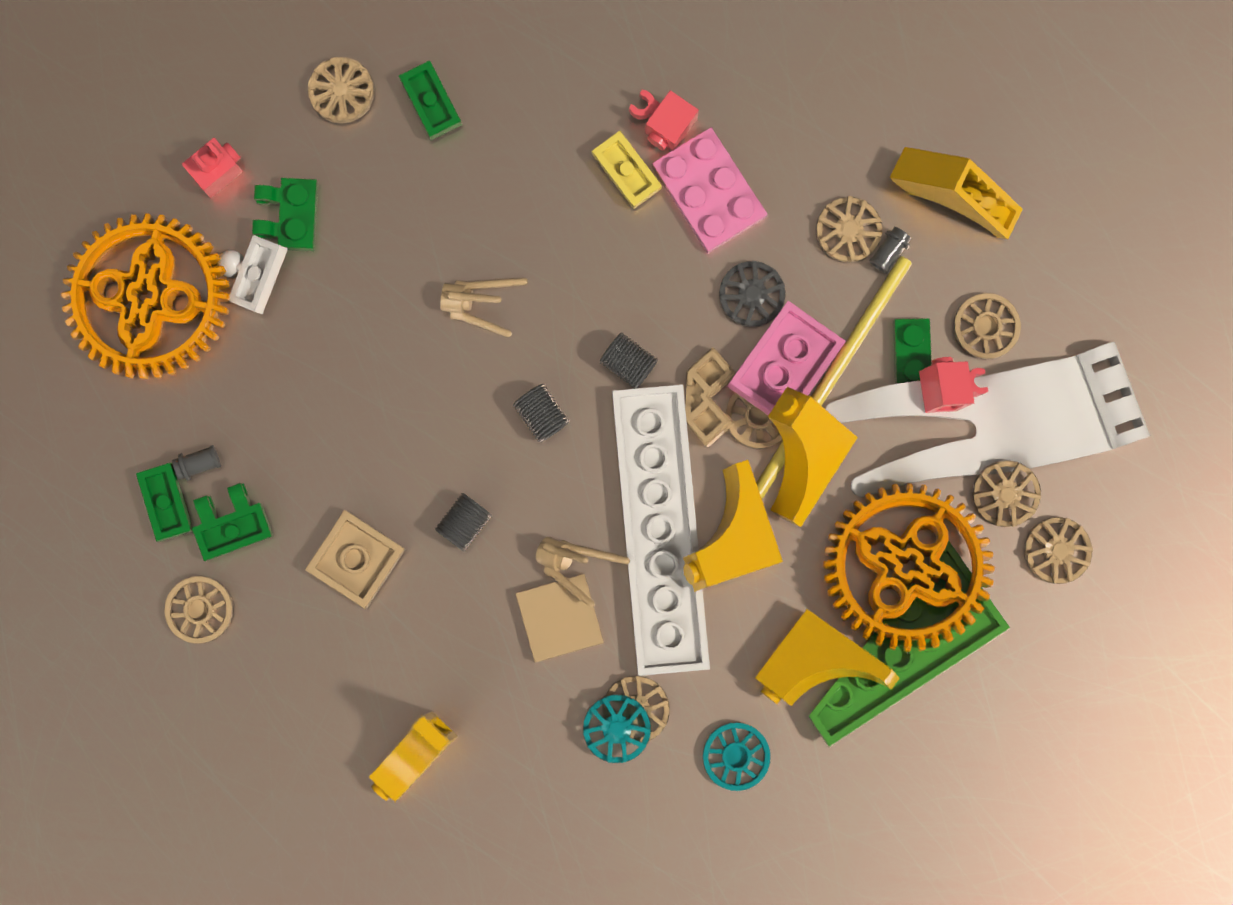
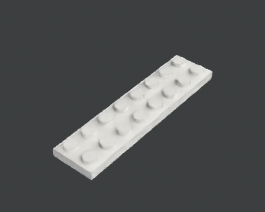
M683 384L612 391L627 557L630 559L628 571L638 676L709 670L710 663L703 590L694 592L693 586L686 580L683 570L685 564L683 557L699 550Z

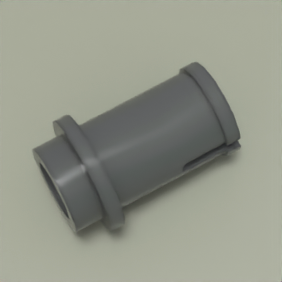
M894 227L892 231L888 230L885 233L887 238L869 260L875 268L886 274L889 273L890 268L903 250L910 248L909 242L912 238L898 227Z
M214 445L185 456L180 453L178 458L172 460L179 480L186 478L189 481L192 475L221 467Z

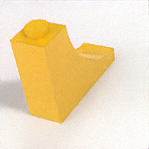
M904 147L889 177L907 194L946 206L980 224L997 238L1009 239L1023 210L970 158Z
M786 387L768 415V418L775 424L781 435L785 451V469L782 484L770 510L777 516L801 527L858 437L811 396Z
M748 460L735 463L722 470L726 485V505L721 523L712 538L703 547L683 557L685 563L683 567L684 575L688 583L693 586L694 592L783 562Z
M808 609L805 610L755 677L764 686L760 691L777 705L782 699L790 706L812 687L831 679L842 677L865 678L880 683L892 690L900 678L891 668Z
M433 711L422 715L404 739L369 776L374 782L371 788L385 801L391 798L396 802L458 735Z

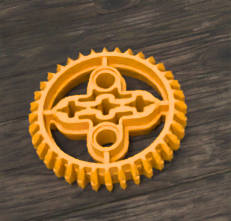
M145 213L141 223L138 216L131 214L129 225L122 218H117L116 229L106 223L103 226L106 234L103 236L97 231L92 232V237L96 240L92 245L87 241H82L81 245L86 249V252L83 255L79 252L73 253V257L79 261L77 266L67 265V270L74 275L73 278L67 277L63 279V283L71 287V290L62 292L61 297L71 301V303L62 306V311L73 315L68 317L65 323L69 327H76L70 335L75 340L82 339L78 345L79 349L82 351L90 349L88 358L92 361L100 358L99 366L104 369L112 365V372L119 375L125 368V376L134 378L138 370L139 377L147 380L151 369L154 377L159 379L162 378L163 367H165L168 374L175 375L176 363L186 370L189 368L186 360L187 357L190 356V358L198 362L201 359L200 355L196 352L199 348L206 352L211 350L205 341L208 337L214 341L219 339V336L212 331L214 326L218 328L225 327V323L218 319V314H229V309L221 306L220 302L230 300V295L220 292V290L228 288L230 283L227 279H217L226 273L225 267L215 266L220 260V256L217 253L210 254L214 248L210 242L201 244L204 236L200 232L192 235L193 228L188 224L180 228V221L176 218H173L168 225L167 218L164 215H159L154 223L153 216ZM152 236L151 239L135 249L129 271L106 269L97 273L89 281L97 263L112 248L132 238ZM165 239L181 245L197 260L207 284V301H202L200 292L192 284L172 279L175 258L172 251L164 244ZM155 257L160 259L158 264H152L151 267L147 265L148 260L153 261ZM117 282V293L111 298H106V287L110 283ZM161 284L166 286L163 291L161 290ZM87 291L90 292L93 302L99 308L120 313L117 335L120 342L128 349L127 354L118 352L108 346L94 331L86 312L85 296ZM150 291L152 298H145L144 302L140 300L141 294L146 295ZM187 295V306L183 310L175 311V299L178 296ZM129 302L132 303L131 309L126 307ZM201 312H204L202 321L196 331L181 346L159 356L141 357L142 353L151 349L158 342L163 322L186 324L193 321ZM143 326L145 328V332L138 333L137 336H135L133 334L134 328L140 329V327Z
M907 483L905 493H900L898 484H893L892 495L888 496L886 490L881 487L878 489V500H875L870 492L865 494L867 506L856 500L853 502L854 510L857 512L856 515L847 509L843 512V517L848 524L836 521L834 527L842 534H829L828 540L837 545V547H825V554L835 558L823 562V568L834 570V572L824 575V582L836 583L835 586L827 590L828 596L840 595V598L833 603L834 609L847 607V610L842 613L841 619L847 621L854 616L856 620L851 625V630L854 632L861 625H864L866 629L862 636L863 639L868 640L872 632L878 634L876 645L881 646L884 637L890 638V650L896 649L898 640L904 641L903 648L905 652H910L911 641H917L919 651H924L926 648L925 639H930L933 648H938L940 645L938 635L941 634L947 643L953 640L951 628L959 635H962L965 632V628L960 621L963 620L969 625L975 623L976 619L969 611L971 610L978 614L982 613L984 607L976 599L988 601L990 594L981 589V587L991 588L994 583L991 578L983 576L992 574L995 571L994 565L983 563L994 556L993 551H981L982 548L990 543L988 537L977 539V536L984 530L983 525L971 527L970 524L975 520L976 515L970 513L963 517L961 514L966 507L964 503L958 504L954 509L951 506L954 496L948 495L945 502L939 500L941 490L936 488L931 497L926 495V485H921L919 494L913 493L912 483ZM894 507H920L935 513L933 516H920L914 519L901 537L882 527H872L862 532L858 530L872 516ZM944 519L952 523L960 532L970 552L972 575L967 593L961 591L962 584L958 573L952 567L939 560L949 540L948 530L943 523ZM925 529L931 530L935 533L937 540L932 544H924L919 541L917 533ZM851 541L856 542V555L859 561L865 567L878 574L868 593V602L874 612L873 615H869L861 608L848 586L845 560ZM878 542L883 543L884 552L879 551L876 555L871 553V545L875 546ZM909 544L911 548H907L905 551H903V549ZM924 557H930L929 566L923 563ZM911 560L915 563L914 570H910L908 574L903 573V564H907ZM888 568L893 571V577H887ZM940 579L946 581V589L940 590L939 593L933 590L934 582L937 583ZM911 583L916 584V585H913V586L910 588V590H907L906 586H910ZM886 589H892L898 593L900 601L895 605H886L881 601L880 593ZM915 598H919L934 607H946L954 602L959 604L958 608L947 618L923 628L903 629L882 623L884 618L895 619L902 616L909 609Z

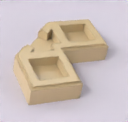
M714 347L686 372L685 411L687 425L708 448L734 425L712 398L732 380L736 372Z

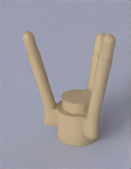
M510 278L472 282L456 280L455 284L444 283L441 293V311L451 312V319L463 320L491 332L510 337L512 335L510 330L464 313V310L471 311L473 301L500 303L502 300L500 296L473 294L471 289L526 285L528 280L526 278Z
M552 537L544 538L536 552V561L545 566L544 574L556 579L590 608L594 607V601L559 572L560 569H568L573 560L587 563L588 557L586 556L622 564L630 563L628 557L574 545L565 540L558 541Z

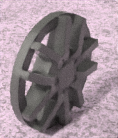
M757 261L739 263L727 272L721 282L719 291L720 303L726 315L737 324L746 327H759L771 322L780 313L785 301V285L778 272L767 264ZM752 267L753 279L746 280L743 269ZM757 268L763 269L769 274L759 280ZM738 271L741 283L729 281L730 277ZM773 277L778 285L766 289L764 283ZM726 286L739 289L738 295L725 294ZM779 290L780 298L777 303L768 295ZM726 300L739 301L734 312L729 309ZM764 301L775 308L770 315L761 306ZM742 306L750 308L746 320L737 316ZM754 309L764 318L758 321H751Z

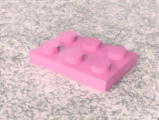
M712 127L652 163V168L707 254L762 221L768 215Z
M787 301L727 387L769 415L786 387L809 395L846 341L790 301Z

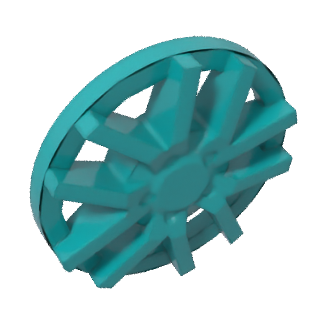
M609 695L601 698L591 706L584 719L583 734L588 748L598 758L609 763H624L636 758L645 749L651 734V724L646 710L639 702L625 695ZM610 701H624L617 714L609 703ZM602 704H605L611 713V716L607 719H604L597 711ZM631 704L637 710L627 719L622 714L627 705ZM640 713L645 727L631 724ZM594 714L603 725L589 728L592 715ZM603 730L604 738L592 743L589 733ZM631 730L645 732L642 742L630 737ZM626 741L639 746L633 753L627 755ZM609 742L608 756L601 753L596 746ZM613 743H621L623 757H612Z
M729 723L717 728L708 737L703 749V763L709 777L720 787L732 791L747 790L757 785L766 775L770 765V749L764 736L754 727L744 723ZM735 728L745 729L749 733L739 741ZM731 729L734 742L727 745L722 732ZM755 735L760 743L749 750L745 744ZM718 736L724 748L710 749L713 740ZM762 747L765 754L764 762L752 756ZM709 753L722 754L723 761L709 763ZM751 761L762 766L758 776L747 768ZM725 766L721 780L714 774L711 768ZM729 770L737 771L735 784H727L725 782ZM742 771L755 778L748 783L740 784Z

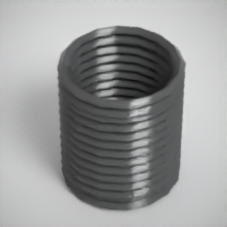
M620 333L614 339L600 359V364L603 363V366L612 370L618 377L620 376V379L629 383L634 389H637L658 362V358L645 351L639 344L637 345V342L634 343V340L628 338L624 333Z
M545 384L534 387L513 404V407H515L517 413L525 421L535 439H538V442L548 439L569 423V419L562 412V409H560L548 388L545 387Z
M461 493V496L457 498L458 501H455L449 512H446L447 515H444L445 518H442V521L435 527V530L464 552L468 549L470 543L474 541L476 535H479L478 532H481L487 521H490L492 514L466 494Z

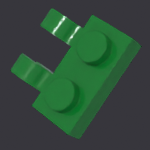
M281 178V188L255 185L254 200H257V204L280 205L279 223L267 220H253L252 234L263 239H278V245L288 248V250L314 251L317 179Z
M244 483L227 488L236 512L217 518L216 508L211 496L206 495L193 500L202 524L192 527L204 561L274 536L262 503L251 506L249 494Z

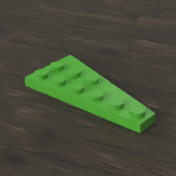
M948 540L947 546L939 560L952 567L958 573L962 584L961 591L967 593L972 573ZM940 579L939 582H934L933 590L939 593L940 590L946 589L945 580ZM915 598L909 609L902 616L895 619L885 618L882 623L903 629L923 628L947 618L958 608L959 604L954 602L946 607H934L919 598ZM990 598L988 601L976 599L984 607V610L981 614L969 611L976 619L973 625H969L963 620L960 621L965 628V632L962 635H959L951 628L953 640L949 643L944 640L941 634L938 635L940 640L938 648H933L930 639H925L926 648L924 651H919L917 641H911L910 652H905L903 648L904 641L898 640L896 649L890 650L891 639L884 637L883 644L877 646L876 639L878 634L874 632L863 649L891 668L900 679L890 690L880 683L865 678H839L809 715L810 720L828 747H831L1009 630V625Z

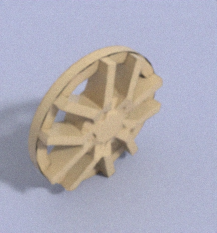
M853 196L843 197L832 201L822 210L816 225V235L821 248L831 258L846 263L858 262L870 256L879 245L882 237V221L877 211L866 200ZM847 203L845 214L835 208L840 204ZM852 204L861 206L857 216L850 215ZM865 209L873 217L869 219H861ZM829 211L839 219L837 223L825 218ZM823 224L833 229L832 232L824 237L822 233ZM876 224V232L864 231L865 225ZM836 236L840 242L831 250L826 241ZM863 238H875L869 249ZM858 242L863 253L855 255L852 244ZM846 244L849 256L840 255L836 251Z
M992 293L975 295L965 301L956 313L954 320L955 339L963 348L962 350L974 357L984 360L1001 357L1015 346L1020 336L1021 322L1019 314L1015 307L1002 296ZM986 300L984 310L982 311L974 302ZM992 300L1000 303L996 314L989 312ZM967 307L977 315L975 319L963 313ZM1005 307L1013 319L1000 318ZM961 319L971 325V327L961 331ZM1002 324H1014V332L1002 331ZM973 332L976 339L967 344L963 336ZM1000 337L1012 338L1008 345L1003 348ZM994 340L998 352H989L988 341ZM981 341L983 353L971 347Z
M1003 460L992 463L981 471L974 483L973 500L978 512L988 522L1000 527H1014L1024 523L1035 514L1041 500V488L1037 477L1027 466L1016 461ZM1001 467L1015 468L1007 479ZM994 469L997 470L1001 477V480L996 484L987 475ZM1021 470L1027 476L1017 484L1014 479ZM984 479L993 488L979 492L980 485ZM1031 480L1035 493L1023 490ZM992 495L994 501L981 506L979 498ZM1022 496L1034 498L1031 507L1020 502ZM998 507L997 519L988 515L986 511ZM1016 507L1028 511L1022 517L1016 519ZM1004 508H1010L1011 521H1002Z
M1054 517L1043 520L1027 536L1025 542L1027 564L1037 577L1053 584L1072 582L1082 576L1090 566L1093 552L1091 540L1084 528L1069 518ZM1062 523V526L1058 534L1054 531L1050 524ZM1068 525L1075 529L1070 539L1064 537ZM1043 527L1051 537L1047 541L1038 534ZM1079 535L1083 538L1085 546L1074 545ZM1035 538L1043 548L1032 552V542ZM1074 550L1086 551L1085 559L1081 560L1073 557ZM1044 553L1046 561L1036 566L1032 557ZM1070 562L1082 566L1073 574ZM1051 564L1052 577L1044 574L1040 569ZM1058 565H1064L1066 578H1058Z
M202 576L184 579L173 587L166 599V622L170 630L178 638L186 642H210L220 637L231 623L233 613L232 598L225 587L214 579ZM197 582L199 595L192 596L189 584ZM204 583L216 587L205 595ZM181 588H184L187 601L174 599ZM221 592L224 600L213 605L210 599ZM172 603L184 605V613H172ZM226 605V616L224 618L216 613L215 610ZM212 616L222 623L218 630L208 622ZM172 618H185L180 630ZM190 623L196 624L193 637L185 635ZM203 626L212 633L207 637L199 638Z
M629 676L617 681L608 690L606 696L613 695L616 689L622 686L624 695L639 702L646 710L648 716L659 724L654 732L651 731L649 741L657 737L665 728L670 713L669 701L662 687L652 679L643 676ZM641 682L649 684L654 689L642 696ZM626 683H637V695L629 696ZM658 692L663 701L650 706L647 699ZM612 701L621 704L624 703V701ZM603 704V718L607 719L611 716V713L606 705ZM628 704L622 715L629 719L637 709L633 705ZM664 706V715L661 721L651 711ZM641 713L631 724L645 727ZM631 730L630 737L642 742L644 737L634 738L636 730Z

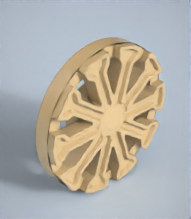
M333 57L330 60L323 61L314 70L308 82V95L313 108L321 117L334 123H349L362 117L370 108L374 98V84L368 70L358 61L344 57ZM342 65H349L346 73L343 76ZM332 66L335 69V78L327 70ZM359 70L362 73L361 76L352 79L356 71ZM322 75L329 83L320 82L317 79ZM364 83L368 84V88L365 90L355 88ZM316 89L326 91L318 96L314 95ZM355 96L365 98L364 104H359L355 100ZM330 99L326 108L322 109L320 104ZM350 104L355 109L354 113H347L346 105ZM336 105L340 109L338 116L332 114Z
M736 392L733 394L727 405L726 415L734 423L729 432L736 441L746 447L764 449L774 446L782 440L780 433H777L771 426V423H774L768 418L767 414ZM740 399L747 409L736 406V400ZM735 413L745 416V418L733 421L731 415ZM748 424L749 426L745 432L739 435L736 429ZM756 429L757 441L751 442L749 441V436ZM763 429L771 436V441H764Z

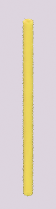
M903 256L898 258L811 395L821 406L911 266L912 262ZM783 441L756 482L761 499L764 498L785 464Z

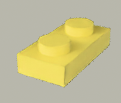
M618 131L592 150L594 158L633 209L662 189L660 182L621 131Z

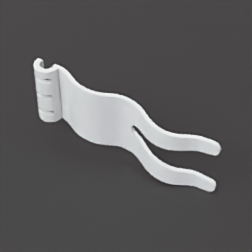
M1115 342L1093 348L1076 356L974 378L975 384L980 388L988 387V392L974 397V404L956 412L925 413L920 381L872 389L831 402L825 408L841 423L885 417L926 416L971 421L977 429L976 435L973 438L935 446L884 464L855 477L851 482V489L858 497H865V494L869 492L872 495L876 494L881 487L885 490L892 489L893 484L903 486L907 485V483L938 478L976 476L990 464L1003 460L1019 462L1029 469L1107 452L1150 436ZM1109 359L1111 367L1094 373L1093 364ZM1117 390L1121 391L1123 398L1109 403L1105 402L1103 395ZM1132 420L1134 429L1117 434L1116 425ZM1005 466L1001 467L1003 473L1012 472L1015 467ZM994 469L989 474H998V472Z

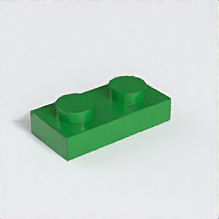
M430 60L399 75L400 81L430 140L462 125Z
M930 318L894 319L895 384L920 381L919 371L932 365Z
M167 463L136 473L156 542H162L193 532L173 464Z

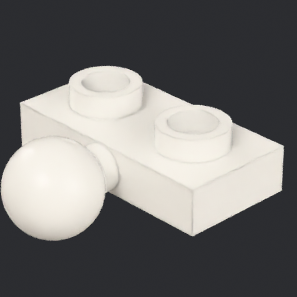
M253 235L245 257L235 250L222 252L219 255L220 260L217 262V266L225 267L226 273L223 276L228 278L236 277L230 293V300L228 301L263 314L288 248Z

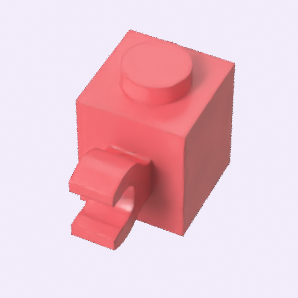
M641 90L639 97L645 100L648 106L645 109H638L631 104L629 107L630 114L640 120L649 118L645 126V133L649 135L647 137L648 141L660 150L667 148L673 151L697 121L699 110L671 90L661 103L654 99L650 92Z
M215 137L182 163V166L210 198L243 173L236 163L241 159L228 142L221 146Z
M942 357L932 360L931 366L919 371L925 413L956 412L974 404V397L988 392V387L980 388L974 382V378L986 374L985 369L974 368L969 371L968 361L954 362L953 357Z

